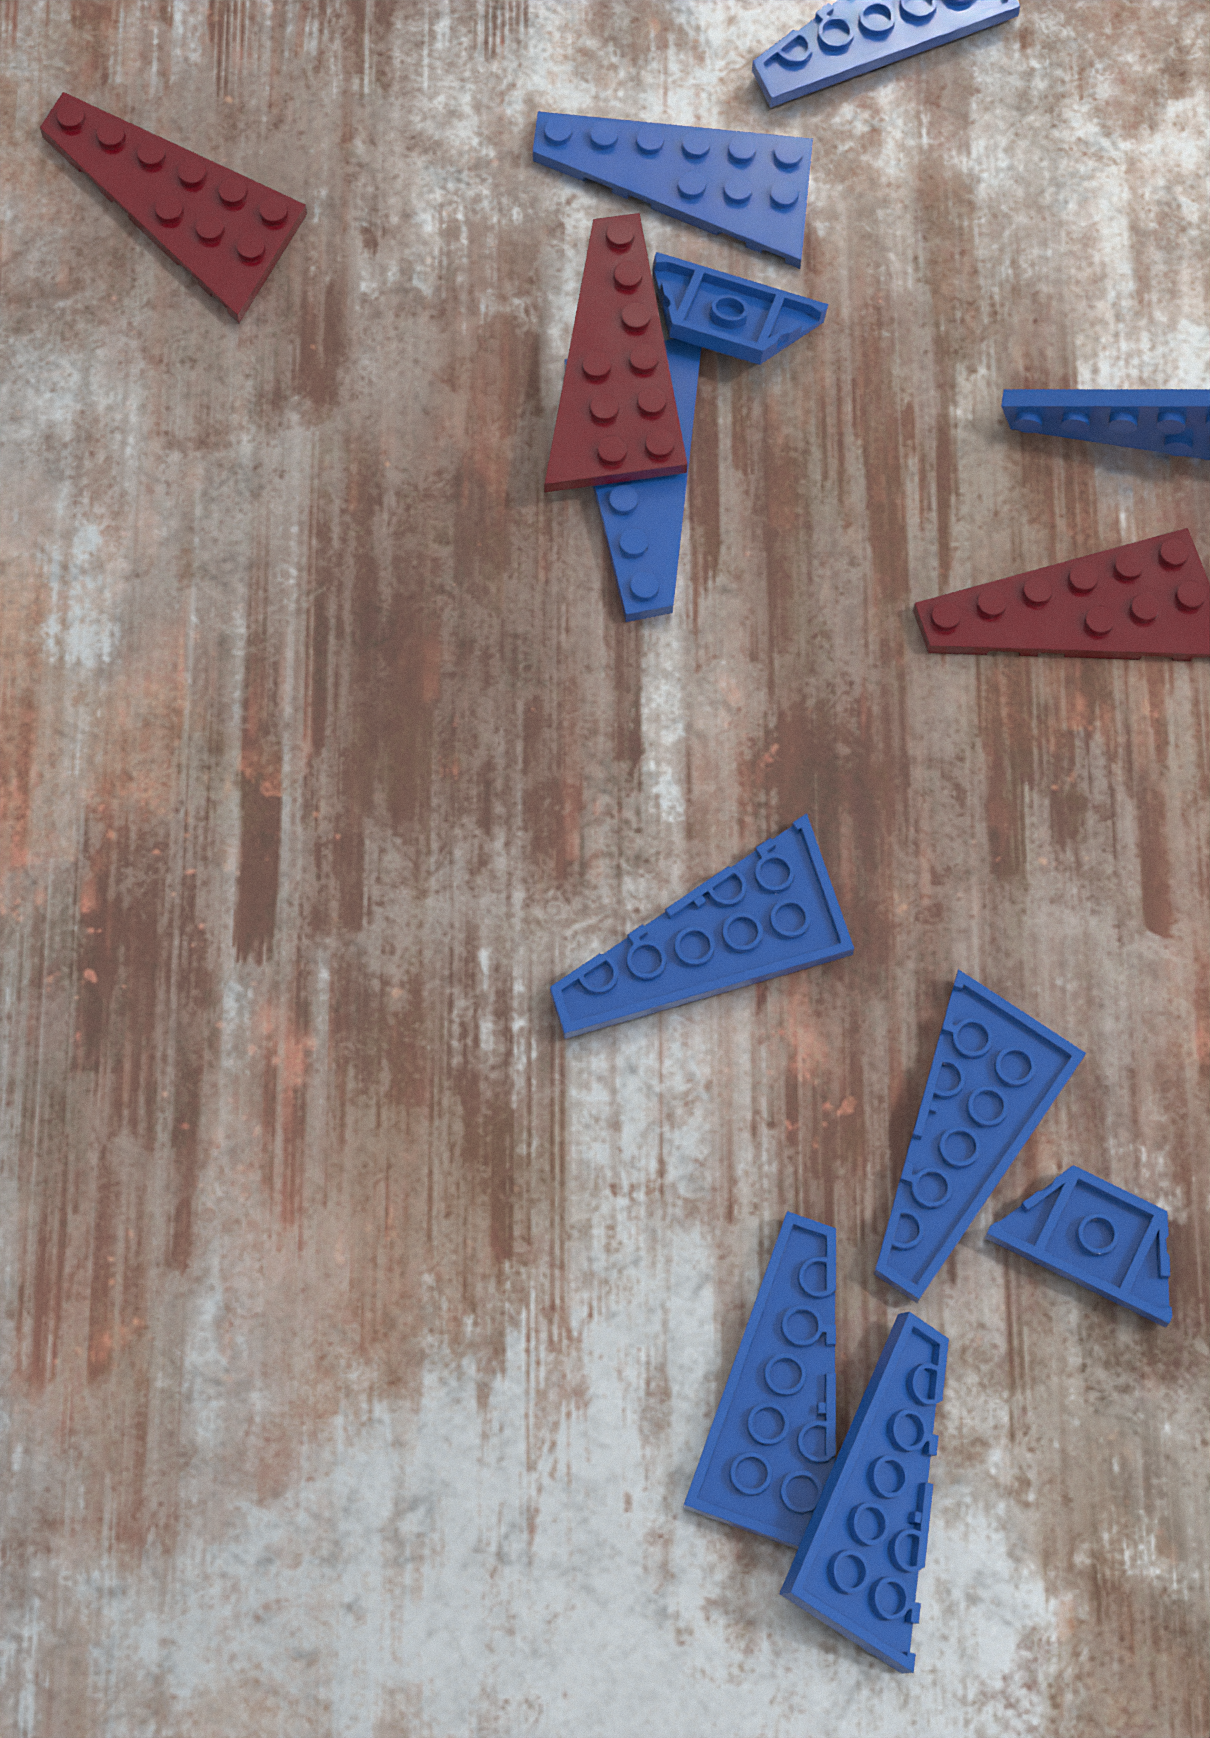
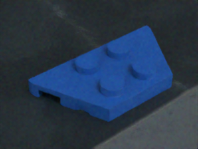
M656 252L654 256L652 273L668 334L671 338L761 365L824 323L829 304Z
M1073 1165L1043 1190L1037 1191L1001 1221L991 1225L984 1237L1165 1328L1171 1321L1172 1307L1169 1306L1168 1285L1170 1256L1167 1253L1166 1238L1169 1235L1167 1211Z

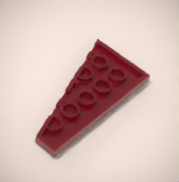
M65 92L61 94L40 126L42 137L76 170L84 172L111 203L114 201L128 214V218L175 264L182 265L198 281V285L210 297L213 295L227 308L228 314L238 323L243 319L307 215L306 204Z
M640 213L593 219L545 478L544 493L687 473V458Z
M1188 528L919 601L914 604L913 613L928 653L987 655L989 651L1019 652V656L1038 657L1039 653H1061L1067 658L1140 660L1142 656L1172 657V661L1210 658V583Z

